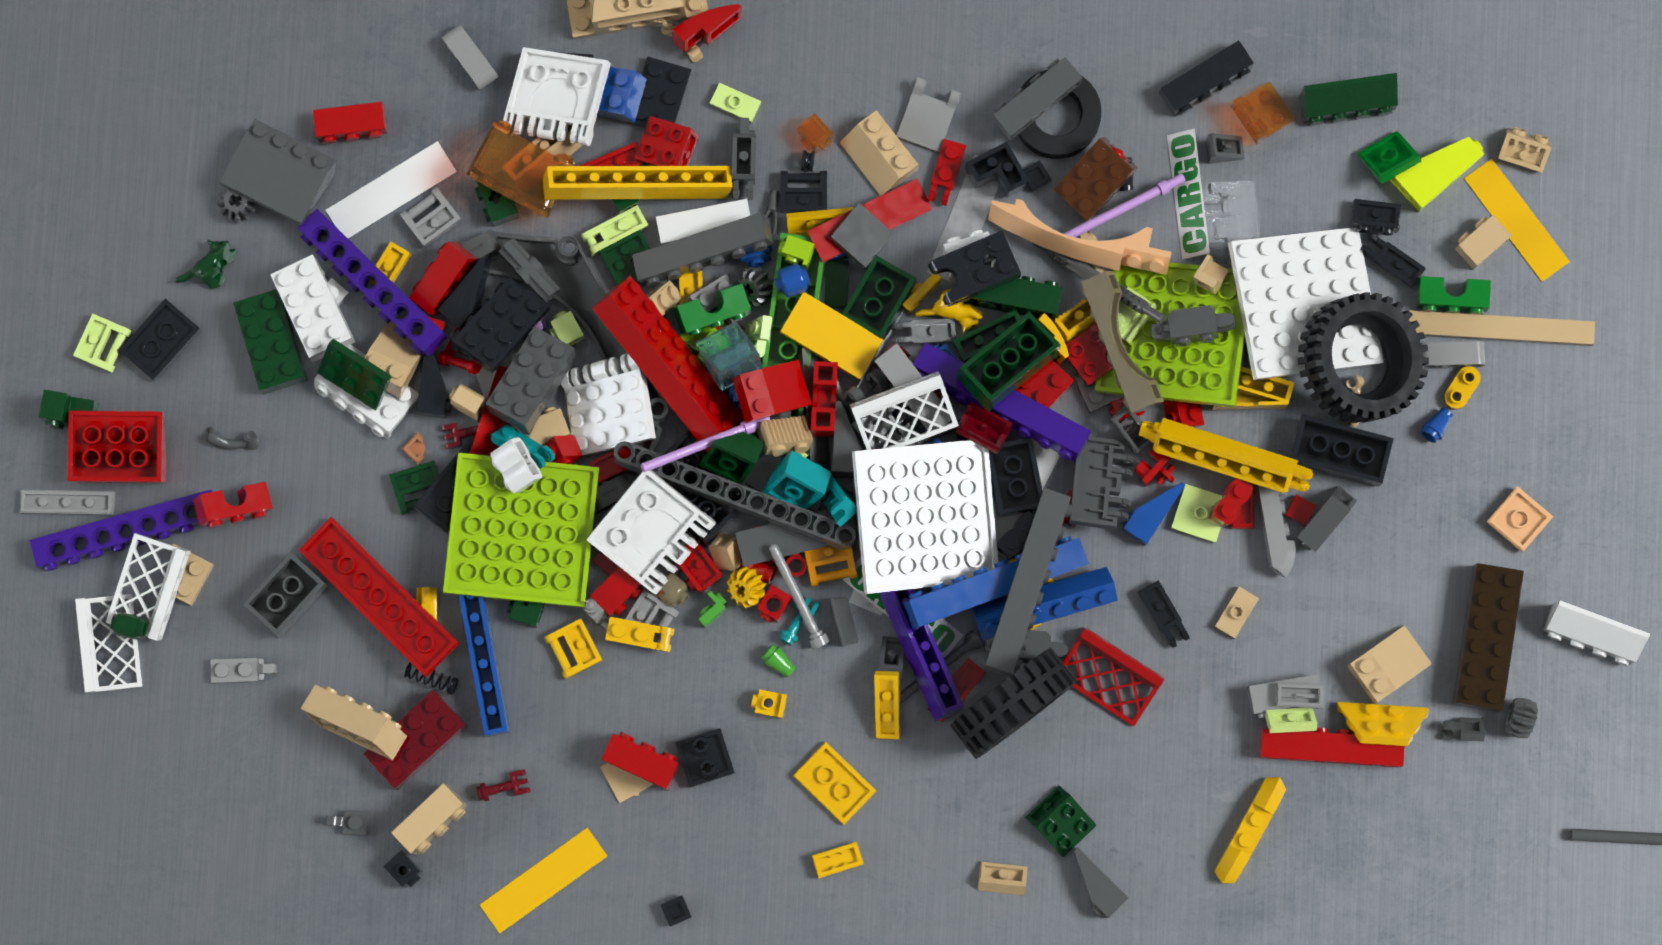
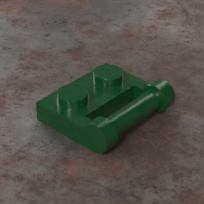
M435 461L389 475L402 515L408 514L409 510L415 509L413 505L419 499L406 502L404 495L429 488L439 476Z

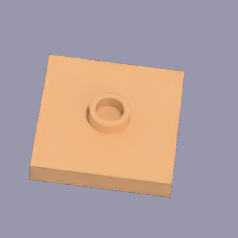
M1517 486L1486 522L1519 551L1524 552L1553 516Z

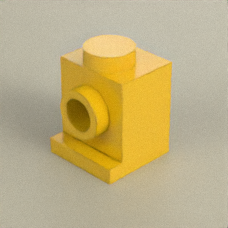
M759 689V693L753 695L751 707L755 708V714L783 719L787 694ZM766 699L773 701V705L769 708L764 706Z

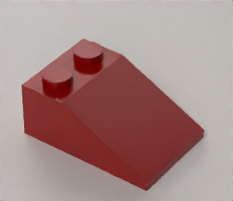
M799 360L761 368L732 378L746 424L812 405Z

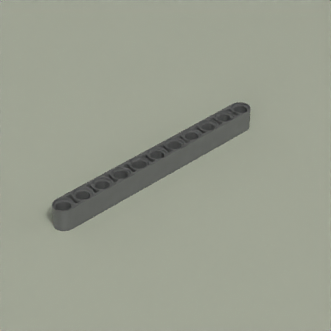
M626 441L618 443L614 448V461L616 464L640 474L642 472L641 459L650 458L652 460L662 456L659 453ZM626 449L631 455L627 459H622L618 456V452ZM675 460L652 469L655 474L671 486L837 549L848 550L856 540V532L849 525L843 524L840 527L833 519ZM665 466H671L674 468L675 473L667 476L663 474L662 469ZM692 474L697 478V481L694 484H688L685 482L684 477ZM715 483L718 485L719 490L709 492L706 489V485ZM731 491H737L741 498L733 501L728 497V494ZM758 499L763 503V507L754 509L750 502ZM781 508L784 510L785 515L780 518L775 517L772 510ZM797 516H803L807 520V524L799 526L795 523L794 519ZM824 524L829 528V532L827 534H820L816 527ZM839 534H849L851 541L843 543L839 539Z

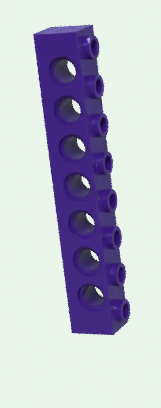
M318 209L298 227L303 233L300 238L308 246L314 244L318 248L316 253L325 262L329 259L334 264L331 268L340 277L345 274L350 279L347 284L356 293L361 290L365 294L362 299L372 308L376 305L381 310L379 315L388 324L392 321L397 326L394 330L403 339L408 336L413 341L410 346L419 355L424 352L429 357L448 338L427 315ZM328 234V239L325 242H320L321 236ZM344 249V254L339 258H335L336 252ZM360 264L359 270L356 273H351L352 267ZM370 280H376L374 287L367 289V283ZM391 295L390 302L382 304L383 298ZM406 310L407 316L402 320H398L399 313ZM418 326H423L422 333L414 335V330Z
M211 489L32 539L30 544L36 567L47 572L58 569L59 564L67 563V565L80 563V558L89 556L90 559L101 557L105 551L112 550L113 553L123 551L127 545L131 544L134 533L149 538L157 537L158 540L171 537L173 532L180 531L181 534L194 530L193 527L200 525L198 517L192 519L189 516V511L195 507L193 499L200 494L214 491ZM171 513H176V522L172 525H168V515ZM152 519L154 521V528L150 531H145V522ZM125 526H130L132 529L130 536L123 538L121 534L122 529ZM104 532H108L109 540L104 544H100L99 536ZM84 538L86 540V547L78 550L76 544L78 540ZM139 540L137 546L145 545L147 542ZM62 545L64 548L62 555L55 557V547Z

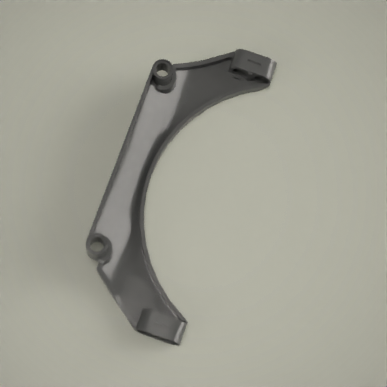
M489 230L461 244L462 247L477 258L470 271L482 257H488L491 259L488 275L504 278L511 277L523 283L514 272L515 269L499 253L502 246L514 238L530 256H534L545 269L544 272L560 288V291L553 299L562 304L568 311H571L582 324L597 346L602 359L609 360V358L617 357L620 361L621 355L628 354L592 309L606 295V292L581 246L574 237L564 236L558 241L557 238L525 236ZM568 243L575 245L572 253H565L563 247ZM646 377L651 410L658 404L664 406L665 409L659 416L652 413L656 438L639 442L635 445L655 451L662 434L659 423L667 419L669 408L665 399ZM614 449L605 451L604 454L613 451ZM643 458V459L640 460V462H641V463H644V462L649 461V460H651V459H650V458ZM628 470L600 484L597 483L595 513H601L614 506L640 473Z

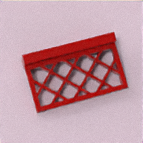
M1086 627L1063 662L1065 666L1077 665L1079 677L1075 679L1080 680L1081 686L1075 683L1072 686L1073 688L1132 726L1136 725L1165 680L1163 676ZM1081 642L1090 648L1092 657L1078 660L1076 650ZM1094 651L1099 653L1100 656H1094ZM1074 655L1076 661L1069 662ZM1105 657L1110 660L1112 670L1098 673L1095 659ZM1093 660L1095 674L1082 676L1079 663ZM1114 664H1116L1120 668L1114 669ZM1125 670L1130 673L1132 683L1118 686L1115 672ZM1113 673L1115 686L1102 689L1099 676ZM1096 676L1099 690L1089 692L1084 687L1083 679ZM1133 676L1141 681L1134 682ZM1145 683L1153 688L1147 697L1138 698L1135 685ZM1133 686L1135 699L1122 702L1119 688ZM1116 689L1119 703H1106L1103 692ZM1100 693L1101 699L1094 694ZM1145 700L1140 708L1139 701ZM1136 702L1138 712L1134 719H1131L1124 714L1123 705ZM1120 705L1121 712L1114 707Z

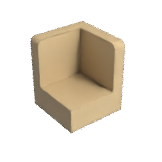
M1207 254L1193 277L1194 282L1215 295L1229 271L1213 262L1212 256Z
M720 533L708 546L713 561L719 570L736 571L742 564L736 534Z

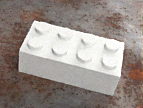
M313 254L270 274L306 353L313 362L323 358L327 345L333 338L344 346L355 343L318 260Z

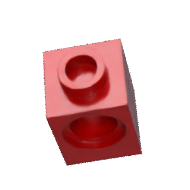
M771 585L757 608L761 612L759 616L769 623H772L773 620L779 622L791 602L792 596ZM773 599L780 602V608L775 612L767 609V603Z

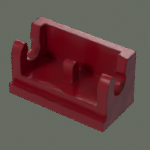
M971 402L966 413L963 414L955 433L998 454L1008 437L1013 423Z

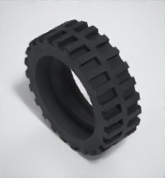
M1048 648L990 690L958 716L950 726L973 757L978 759L1057 700L1077 680L1053 649Z

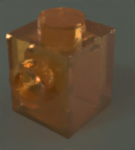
M815 113L797 128L798 134L802 137L800 141L809 151L811 149L816 153L820 149L825 151L833 143V132Z

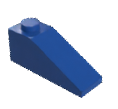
M1180 483L1138 507L1134 513L1128 512V520L1122 522L1125 525L1122 531L1146 546L1185 487V484Z

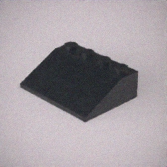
M688 430L664 454L698 442V440ZM705 449L677 460L720 476L699 466L707 453ZM665 466L662 472L670 476L675 473V470L671 466ZM688 474L684 477V480L688 484H694L697 478L692 474ZM743 482V486L749 487L745 482ZM715 483L706 485V489L709 492L719 490L718 485ZM671 486L716 522L713 528L708 530L696 520L694 521L707 532L704 538L699 536L690 527L687 529L704 547L714 540L740 513V511ZM731 491L728 497L733 501H737L741 498V495L737 491Z

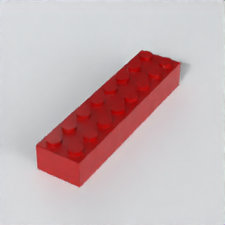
M631 276L610 289L592 308L698 441L737 427L741 422L745 421L742 413L735 408L727 394L720 389L713 377L704 369L698 358L692 354L683 339L676 334L668 320L661 315L655 304L649 300L641 290L640 285Z

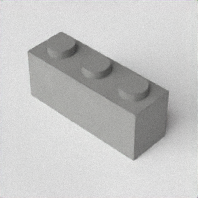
M1319 674L1248 686L1247 691L1252 715H1258L1260 719L1265 718L1266 710L1297 708L1275 707L1276 683L1321 684ZM1282 688V692L1319 694L1318 689ZM1281 697V701L1319 703V699Z

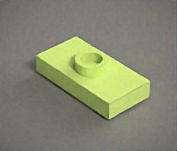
M719 83L710 101V105L738 118H749V123H752L761 105V101Z

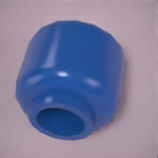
M793 264L778 271V278L774 279L778 292L783 291L786 297L806 292L808 289L807 285L811 284L806 268H801L799 264Z

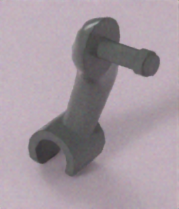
M212 427L208 428L209 435L206 439L210 444L225 449L248 447L254 450L259 447V441L254 431L247 432L244 439L230 440L214 432Z

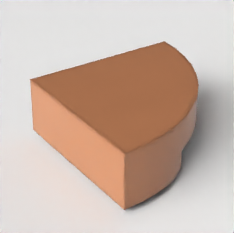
M417 432L402 450L418 465L422 463L425 457L426 446L422 436Z

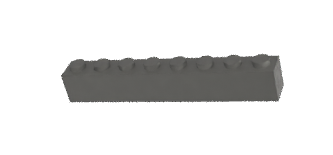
M1047 488L1043 489L984 666L986 670L1009 677L1020 668L1022 659L1018 658L1020 650H1026L1030 637L1025 635L1028 627L1033 628L1037 615L1033 614L1035 605L1040 606L1044 593L1040 592L1043 583H1048L1051 571L1047 569L1050 561L1055 562L1059 550L1055 548L1057 539L1062 540L1066 529L1065 526H1062L1064 517L1069 518L1073 505L1069 504L1070 496Z

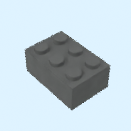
M290 552L247 598L243 605L275 635L282 638L328 588V585L296 555Z

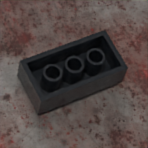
M1302 414L1299 418L1289 458L1298 460L1297 465L1379 487L1383 484L1394 438Z

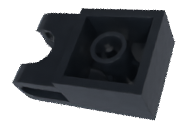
M1002 230L940 256L928 264V268L933 274L949 272L957 278L958 283L956 287L946 292L943 297V302L948 307L974 296H979L1014 281L1021 276V271ZM986 259L994 260V267H990L989 264L984 265Z

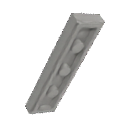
M20 491L19 513L114 515V491Z

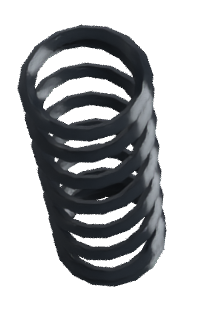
M408 663L404 673L405 678L408 676L410 680L416 675L417 683L423 678L424 685L431 681V687L435 688L439 683L440 691L446 687L447 694L452 695L458 684V678L454 677L450 683V675L441 688L444 674L442 672L433 686L436 670L432 672L429 680L426 682V677L423 674L418 680L419 670L417 668L410 677L412 663Z

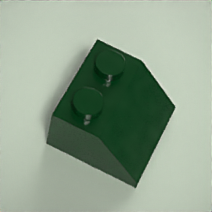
M745 432L715 440L699 466L742 485L757 464L765 442Z

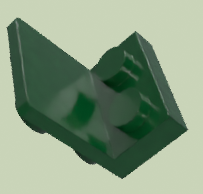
M1059 785L1025 817L1062 857L1070 852L1096 827L1095 822L1074 798Z

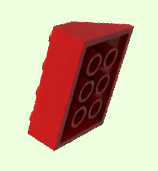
M69 411L67 481L166 483L167 456L163 412Z

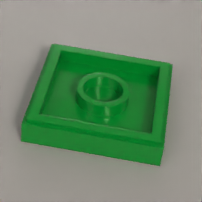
M1398 131L1358 152L1359 159L1381 184L1422 162L1420 155Z

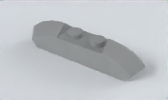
M1255 484L1270 569L1276 574L1287 578L1294 564L1296 546L1295 540H1287L1286 537L1290 536L1288 523L1283 522L1282 514L1286 512L1284 500L1279 499V496L1285 495L1286 492L1281 493Z

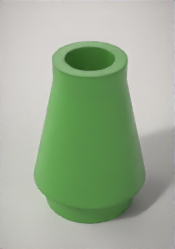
M772 644L761 656L765 661L764 664L783 674L786 678L796 669L780 646L777 647Z

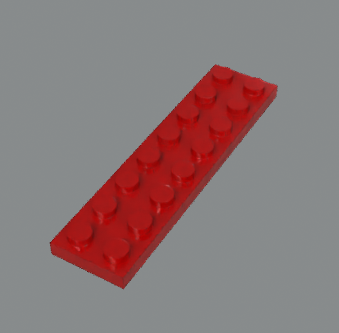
M330 517L299 549L425 677H428L460 644L334 518Z

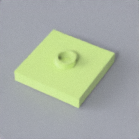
M1185 484L1171 529L1216 543L1221 525L1210 519V512L1213 506L1222 499V495Z

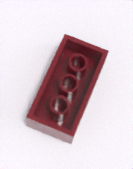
M432 690L397 722L402 726L400 730L407 737L393 760L369 749L363 755L394 789L399 790L468 726L435 690Z

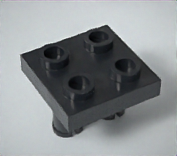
M721 728L675 742L690 788L735 774Z

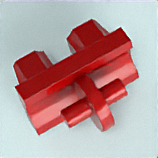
M1153 449L1149 452V455L1157 461L1156 465L1151 468L1142 460L1134 469L1142 479L1140 483L1145 487L1158 473L1160 476L1156 482L1160 486L1165 480L1173 483L1175 480L1171 474L1176 467L1170 464L1166 470L1163 468L1171 457L1156 453Z

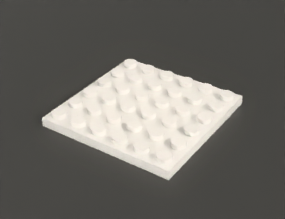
M1356 227L1237 240L1228 243L1253 380L1300 375L1299 371L1305 370V364L1298 365V358L1304 357L1303 352H1298V346L1306 343L1300 337L1303 332L1310 331L1305 328V325L1308 321L1314 320L1311 316L1315 312L1321 311V307L1334 300L1364 292H1370L1371 295L1364 255L1361 250L1360 234L1356 231ZM1349 325L1339 330L1334 337L1332 346V360L1335 370L1384 363L1380 339L1371 330L1358 325Z
M971 440L852 451L865 594L933 587L941 583L952 585V579L965 575L966 579L974 576L973 571L986 567L987 571L995 569L994 564L998 563L988 449Z

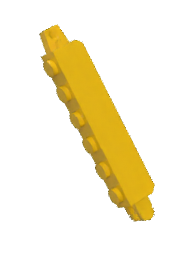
M1163 418L1161 423L1143 421L1140 427L1139 436L1149 439L1154 443L1153 450L1156 453L1281 493L1288 492L1289 488L1303 492L1310 488L1309 482L1306 480L1313 478V472L1309 468L1297 465L1298 460Z

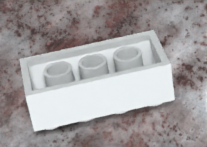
M1563 601L1552 604L1543 631L1548 633L1547 637L1551 639L1571 641L1570 645L1575 648L1584 649V647L1593 650L1592 653L1603 658H1606V655L1614 657L1616 663L1624 666L1637 662L1650 636V633Z

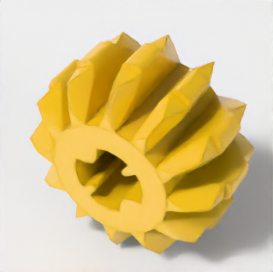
M748 567L734 571L730 575L731 578L726 582L730 586L726 590L732 595L730 600H736L737 606L743 605L745 608L760 603L763 600L762 597L767 593L763 589L766 583L761 581L763 575H757L756 569H749Z

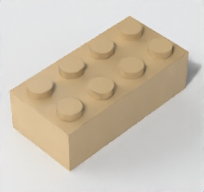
M315 685L301 710L316 724L390 760L395 758L407 735L400 730L402 727L400 724L391 720L392 717L381 710L377 713L373 711L374 709L364 702H361L359 705L355 703V699L346 694L339 696L337 695L338 692L329 686L322 688Z

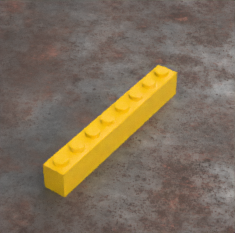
M547 166L542 178L545 200L727 199L733 187L730 166Z

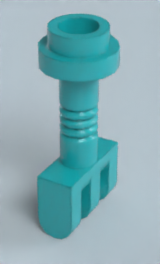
M807 597L805 600L807 607L812 600L810 597ZM794 601L792 608L798 610L797 605ZM817 601L813 604L812 609L808 607L812 617L820 605ZM799 610L788 629H782L780 632V640L790 646L797 642L798 637L795 634L803 621Z

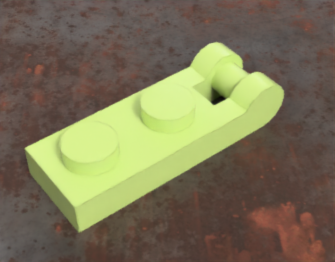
M636 205L586 231L581 235L583 242H587L590 255L595 256L600 253L599 250L638 230L642 231L649 227L639 206ZM601 234L604 241L597 243L595 237Z

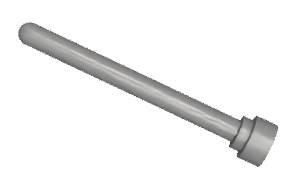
M771 544L769 551L810 632L809 643L812 649L819 648L829 642L827 634L818 629L778 546Z

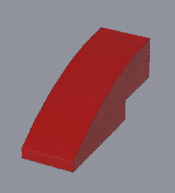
M739 4L726 5L707 10L685 20L672 29V42L684 53L700 40L709 45L741 19L742 6Z

